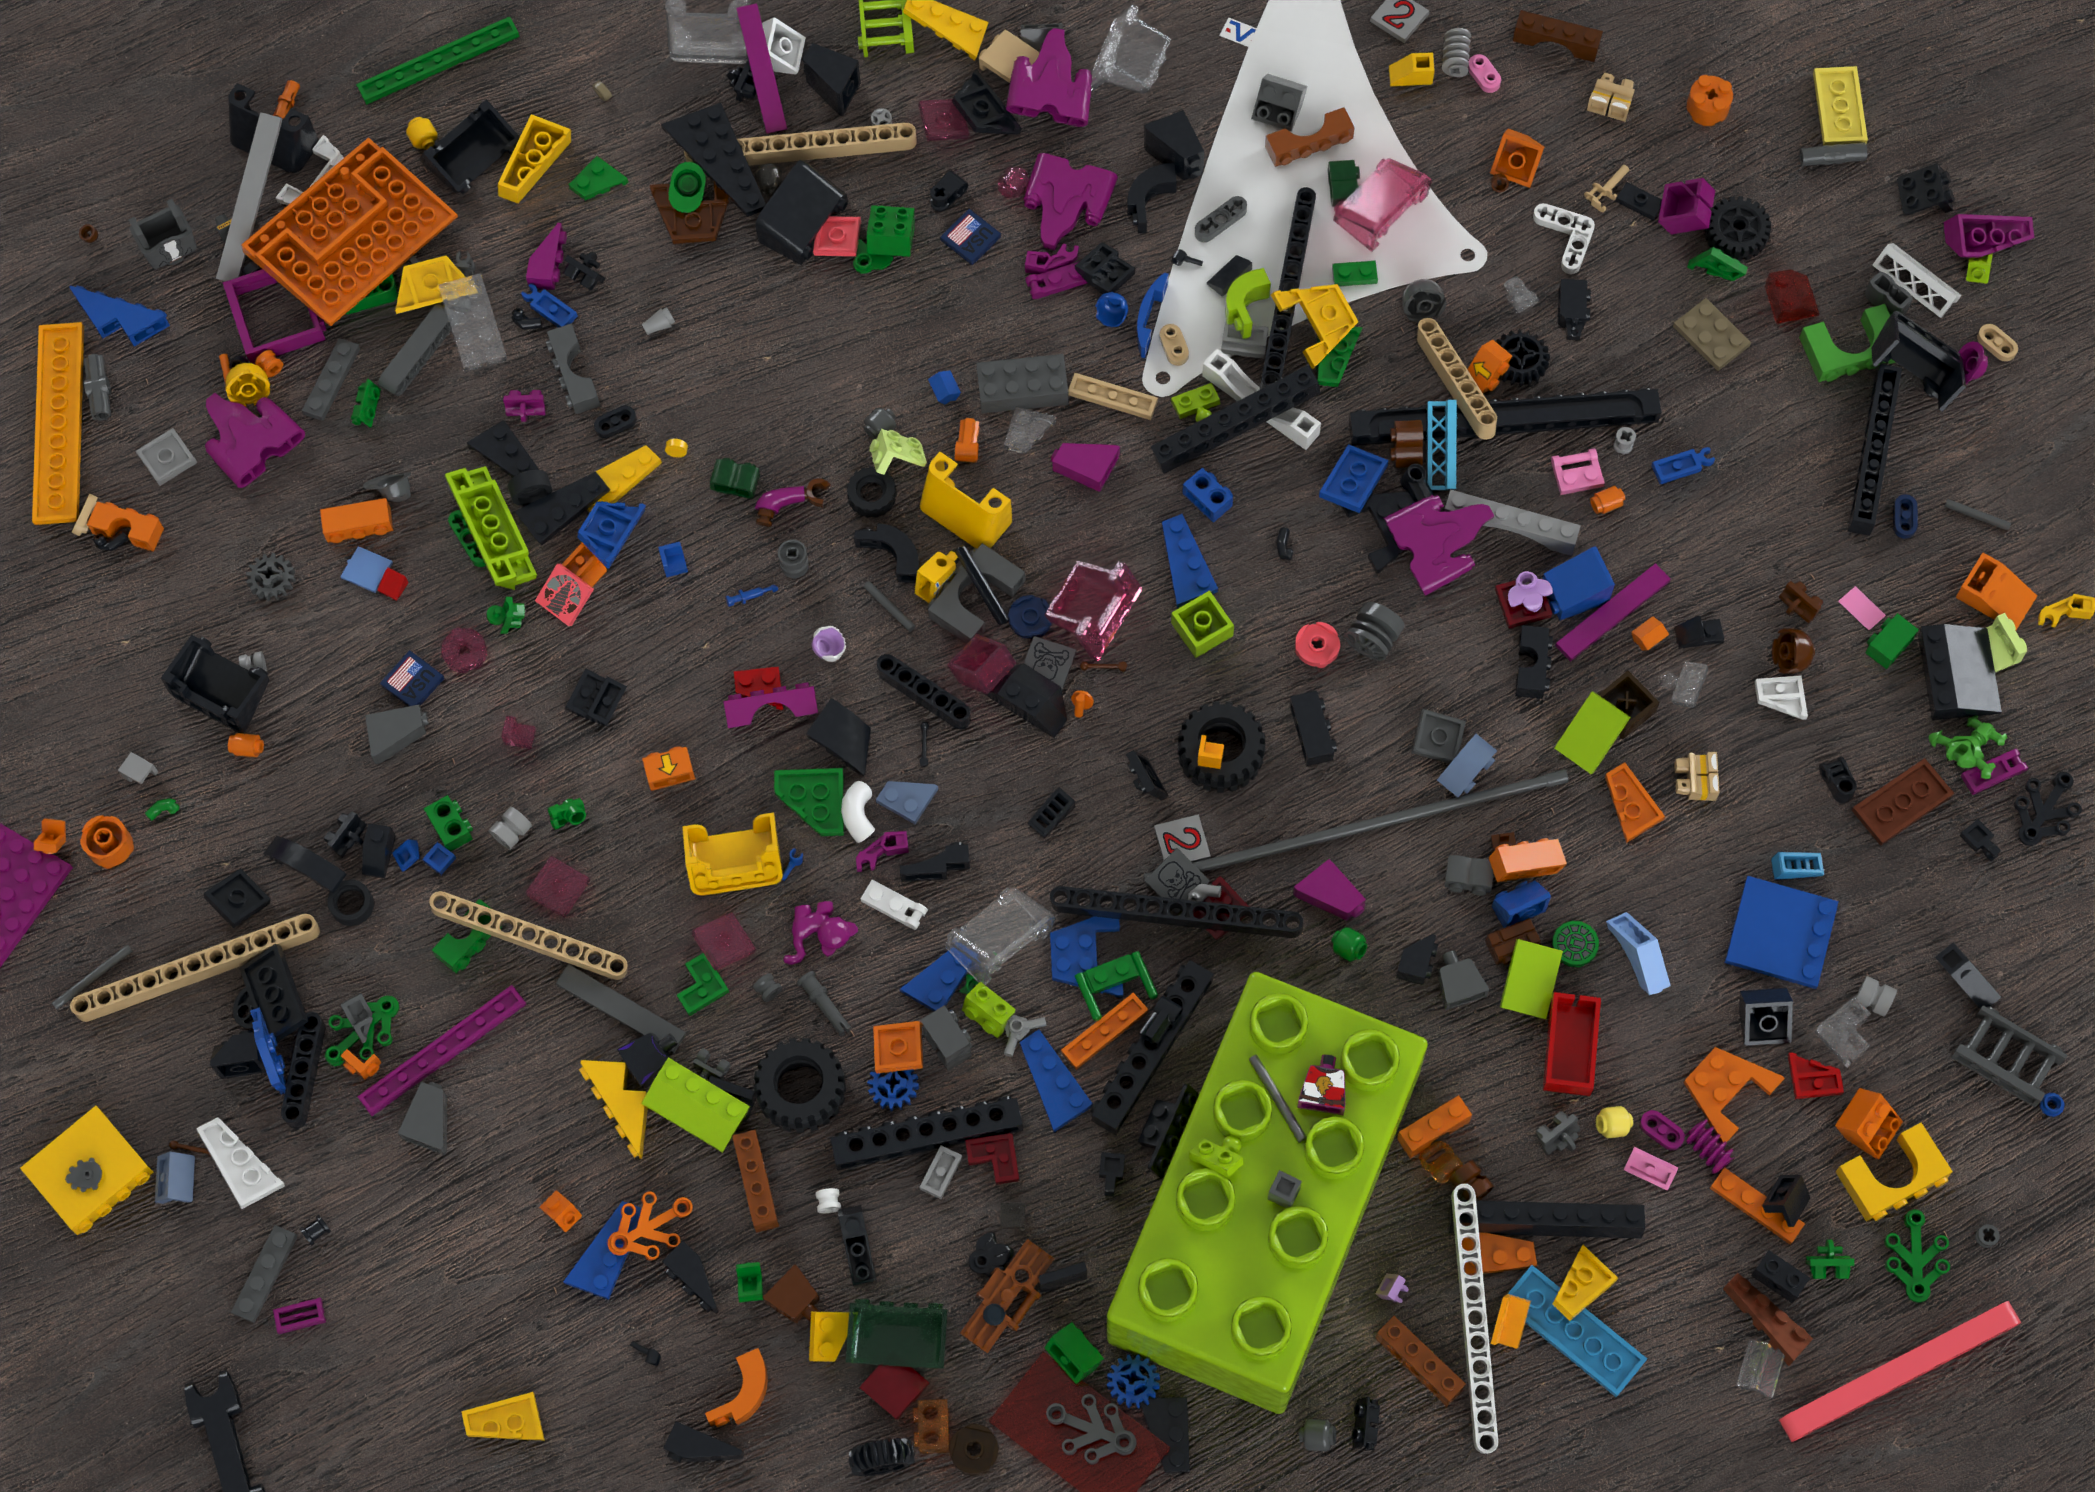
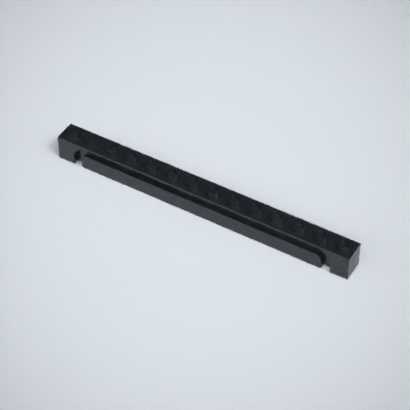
M1643 388L1638 391L1620 390L1612 393L1605 391L1595 394L1577 393L1572 396L1554 395L1546 398L1534 396L1530 399L1511 398L1506 401L1488 400L1497 415L1495 435L1658 423L1662 413L1658 389ZM1427 405L1414 408L1402 406L1398 409L1379 408L1374 411L1356 410L1350 412L1351 445L1394 443L1390 439V428H1394L1395 421L1409 420L1422 421L1423 440H1427ZM1457 405L1456 438L1476 437V433ZM1432 406V415L1438 421L1445 416V406ZM1432 420L1433 428L1436 425V423ZM1438 426L1432 432V437L1435 440L1444 439L1445 432Z

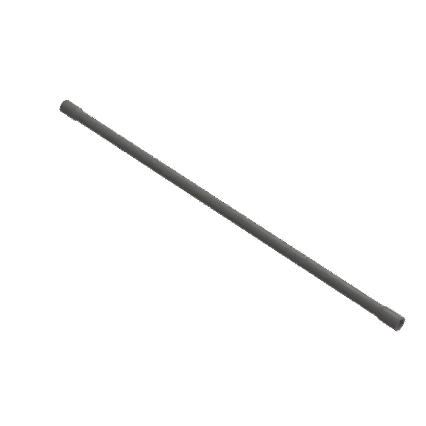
M1563 769L1540 777L1194 862L1193 864L1201 872H1206L1543 787L1568 783V775L1566 770ZM1152 872L1143 874L1144 879Z

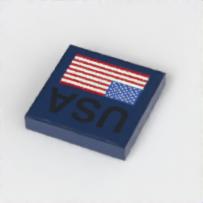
M968 209L940 237V240L973 265L1001 238V233L972 210Z
M409 650L380 682V685L409 707L421 705L445 678L440 672Z

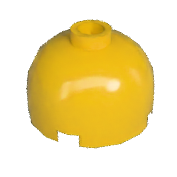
M241 363L233 367L226 376L225 389L231 402L240 403L247 407L246 404L252 403L256 406L259 399L269 396L270 382L266 372L258 365Z

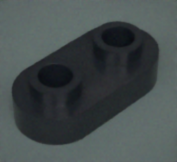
M620 406L599 416L595 420V432L601 438H610L635 425L637 421L636 413L630 406ZM625 417L629 418L628 421H622ZM604 427H609L606 431L602 430Z

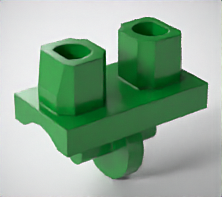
M505 597L502 607L494 605L487 610L486 618L491 624H502L500 634H507L509 628L521 627V619H524L525 616L524 603H513L512 597Z
M1827 1239L1825 1246L1817 1247V1253L1826 1254V1256H1806V1264L1810 1266L1813 1279H1826V1266H1834V1278L1849 1279L1850 1266H1854V1258H1850V1256H1834V1254H1842V1246H1834L1833 1240Z

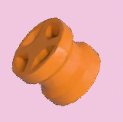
M272 350L262 352L255 361V364L266 372L268 378L277 375L284 365L280 359L275 358L276 355Z

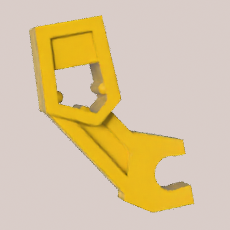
M2073 594V596L2045 606L2039 613L2038 625L2043 626L2045 618H2049L2052 621L2051 627H2056L2060 617L2064 614L2070 618L2091 619L2095 612V598ZM2072 604H2073V605H2074V604L2080 605V609H2078V608H2076V607L2073 608L2071 605H2072Z

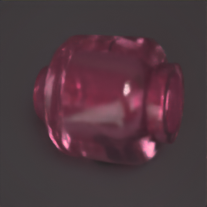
M1008 167L997 181L998 190L1008 199L1018 198L1027 188L1029 179L1027 172L1023 168Z

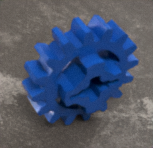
M914 1069L889 1072L885 1077H882L885 1073L877 1074L876 1072H870V1077L873 1080H868L867 1083L869 1087H873L868 1090L870 1096L875 1095L873 1102L878 1103L881 1101L880 1106L882 1109L889 1105L890 1111L894 1110V1106H898L900 1110H903V1103L910 1106L911 1101L909 1098L917 1097L916 1092L913 1090L919 1089V1084L915 1083L918 1080L917 1074L911 1075ZM899 1072L903 1073L908 1078V1080L906 1078H902L899 1075ZM895 1077L897 1084L895 1085V1088H893L892 1093L890 1085H892V1082L894 1081ZM879 1090L885 1092L888 1098L884 1097Z
M1130 1354L1127 1355V1361L1125 1362L1119 1358V1366L1111 1365L1113 1373L1107 1374L1108 1380L1111 1381L1107 1383L1108 1390H1112L1110 1393L1112 1399L1118 1397L1117 1402L1119 1405L1125 1401L1129 1409L1132 1403L1136 1404L1137 1409L1140 1408V1402L1142 1401L1148 1405V1397L1156 1398L1154 1390L1160 1389L1159 1383L1156 1382L1160 1380L1159 1373H1155L1157 1370L1155 1364L1149 1366L1150 1361L1148 1358L1142 1362L1138 1354L1135 1360L1131 1359ZM1141 1369H1143L1149 1375L1150 1378H1147V1376L1142 1375ZM1133 1378H1136L1137 1381H1135L1134 1384L1131 1385L1130 1382L1133 1381ZM1118 1385L1126 1389V1394L1118 1388Z

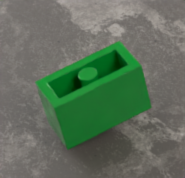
M1898 613L1893 619L1888 617L1880 627L1882 631L1878 635L1874 633L1867 641L1869 646L1865 653L1885 669L1891 666L1915 639L1919 631L1918 628Z
M1072 1322L1054 1334L1044 1347L1075 1384H1078L1094 1372L1104 1359L1099 1350L1086 1339L1083 1332Z

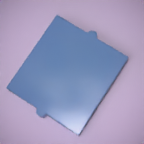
M358 546L352 558L347 560L348 564L341 575V579L376 593L387 567H391L393 561Z

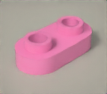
M1481 54L1472 56L1469 59L1468 66L1471 76L1483 91L1487 93L1497 91L1501 84L1500 74L1486 56Z

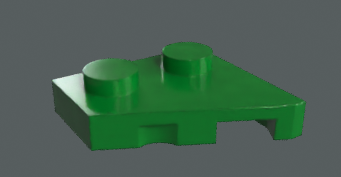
M596 156L568 185L570 190L586 201L597 194L609 192L611 187L622 184V186L626 185L628 179Z
M1714 247L1690 259L1687 268L1692 270L1696 266L1708 269L1706 274L1719 276L1730 281H1735L1746 275L1748 269L1739 260L1729 257L1722 250Z

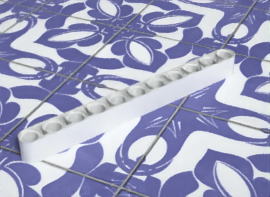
M1460 1184L1453 1190L1451 1200L1473 1442L1478 1452L1488 1454L1495 1451L1498 1446V1433L1476 1195L1472 1186ZM1464 1189L1469 1193L1470 1197L1467 1202H1462L1458 1199V1190ZM1461 1214H1468L1471 1217L1472 1223L1470 1226H1463L1460 1223L1459 1217ZM1464 1238H1470L1473 1241V1250L1466 1251L1463 1249L1461 1243ZM1471 1262L1476 1266L1475 1275L1471 1276L1464 1272L1465 1263ZM1468 1287H1474L1478 1290L1479 1295L1476 1300H1470L1467 1297L1466 1290ZM1475 1311L1479 1313L1481 1321L1478 1325H1473L1469 1322L1468 1315L1470 1312ZM1473 1336H1478L1482 1339L1483 1346L1481 1349L1476 1350L1471 1346L1470 1342ZM1475 1361L1484 1363L1485 1372L1480 1375L1474 1372L1473 1364ZM1479 1385L1484 1386L1488 1392L1487 1397L1483 1400L1477 1398L1475 1394V1389ZM1481 1410L1488 1412L1490 1415V1420L1486 1425L1478 1421L1477 1415ZM1483 1435H1487L1492 1439V1446L1488 1450L1480 1446V1439Z

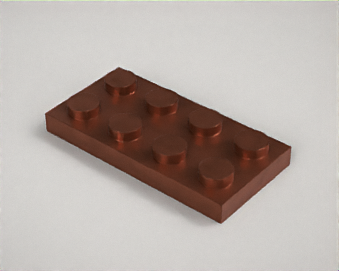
M1924 758L1858 803L1851 811L1881 846L1950 799L1954 792Z

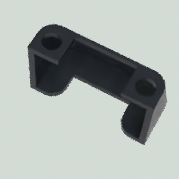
M236 83L228 96L230 142L234 147L250 153L260 115L256 111L251 110L249 106L256 93L254 90ZM292 108L282 120L271 161L272 165L290 173H297L303 169L313 154L312 149L319 141L309 116ZM297 117L301 119L297 126L289 125V121L292 118Z

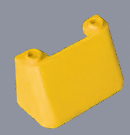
M774 812L755 817L753 829L719 835L708 836L706 828L702 825L682 826L685 863L690 887L694 894L710 895L777 884L782 880L783 873Z

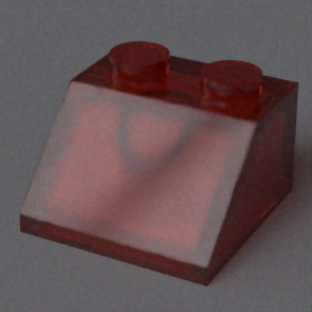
M1791 269L1769 273L1765 288L1776 323L1819 316V310L1808 276Z

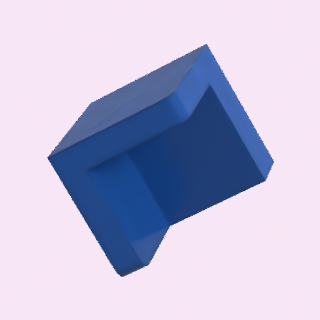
M680 542L658 547L666 578L688 572Z

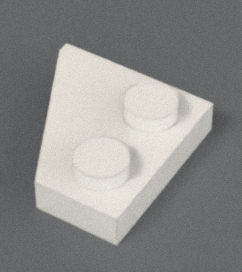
M1801 676L1755 680L1758 704L1802 720L1807 719L1808 714Z

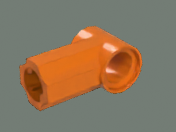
M965 418L960 421L959 438L955 445V461L977 463L979 421L973 418Z

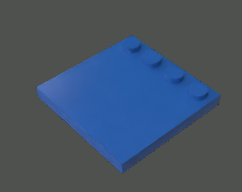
M1747 876L1725 963L1817 989L1839 901Z

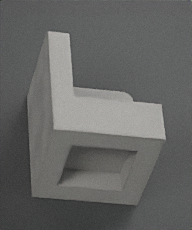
M130 752L118 769L124 779L129 782L134 780L139 784L144 782L149 773L155 776L158 774V770L152 763Z

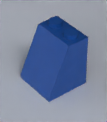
M1596 546L1543 574L1542 578L1547 580L1552 586L1553 594L1548 595L1549 605L1554 615L1557 614L1559 621L1604 605L1610 600L1615 586Z

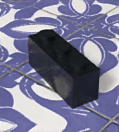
M1317 690L1290 696L1289 706L1306 766L1333 761L1334 752H1337L1335 739H1331L1329 735L1331 725L1329 718H1325L1323 711H1325L1323 698H1319Z

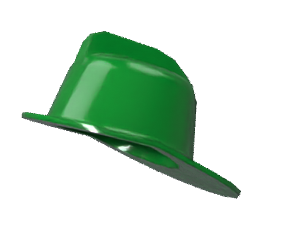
M693 162L681 163L672 173L668 192L671 206L679 212L690 213L695 211L702 202L706 176L698 164Z

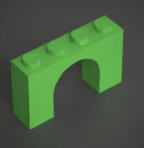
M1885 304L1865 309L1860 321L1870 341V348L1861 353H1846L1837 348L1824 322L1803 327L1799 339L1818 382L1825 380L1830 382L1839 376L1846 374L1848 376L1854 375L1859 370L1866 368L1871 370L1880 364L1887 363L1882 361L1875 367L1872 364L1871 350L1887 319L1890 317ZM1890 359V361H1889L1888 363H1889V364L1895 363V361H1893L1892 359Z

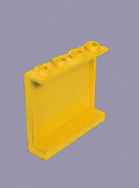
M94 1106L20 1167L69 1228L77 1235L87 1232L93 1226V1222L99 1217H104L110 1213L112 1207L117 1202L128 1198L131 1191L138 1185L146 1183L153 1173L97 1106ZM90 1158H94L102 1170V1177L98 1183V1188L96 1190H93L92 1187L87 1188L85 1192L80 1191V1187L72 1189L71 1185L73 1183H67L65 1180L66 1176L71 1173L69 1168L72 1166L76 1168L79 1160L86 1162Z

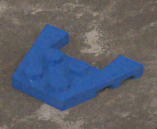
M1092 917L1051 932L1052 980L1079 987L1075 975L1097 966L1096 933L1119 932V919ZM1123 983L1099 993H1107L1117 998H1123Z

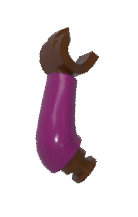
M816 478L809 482L807 488H804V486L787 487L764 493L755 505V509L758 510V516L760 517L756 519V524L771 527L772 522L770 520L774 518V514L779 513L782 507L805 502V499L814 506L823 507L824 499L814 497L812 491L815 489L825 491L831 484L822 478Z

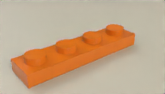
M1133 992L1099 1021L1095 1022L1061 1049V1053L1077 1070L1145 1016L1149 1009Z
M1725 1167L1710 1187L1711 1190L1790 1245L1805 1225L1804 1222L1798 1219L1794 1227H1788L1783 1213H1765L1762 1204L1767 1197Z

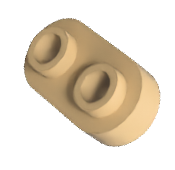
M1174 324L1163 326L1160 330V342L1168 361L1176 366L1185 364L1189 357V350L1180 328ZM1168 332H1173L1174 334H1173V335H1168L1167 333H1168ZM1180 350L1181 353L1176 354L1174 351Z
M1986 324L1980 328L1977 339L1983 347L2001 361H2011L2014 359L2018 352V345L2013 339L1993 324Z
M89 493L71 533L78 536L81 533H87L89 529L87 526L88 518L94 510L98 497Z

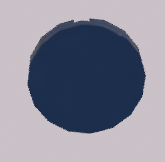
M1034 595L1022 596L1011 605L1008 613L1009 625L1013 632L1022 638L1033 639L1034 636L1041 637L1052 626L1053 613L1051 606L1043 598L1040 599Z

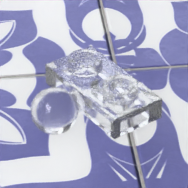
M1685 661L1679 678L1673 672L1667 671L1661 674L1659 683L1664 689H1672L1676 686L1671 699L1673 704L1695 708L1708 672V667L1705 664Z

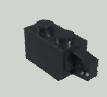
M1561 279L1558 325L1561 328H1565L1567 340H1580L1585 322L1590 320V308H1587V302H1590L1591 289H1587V280Z

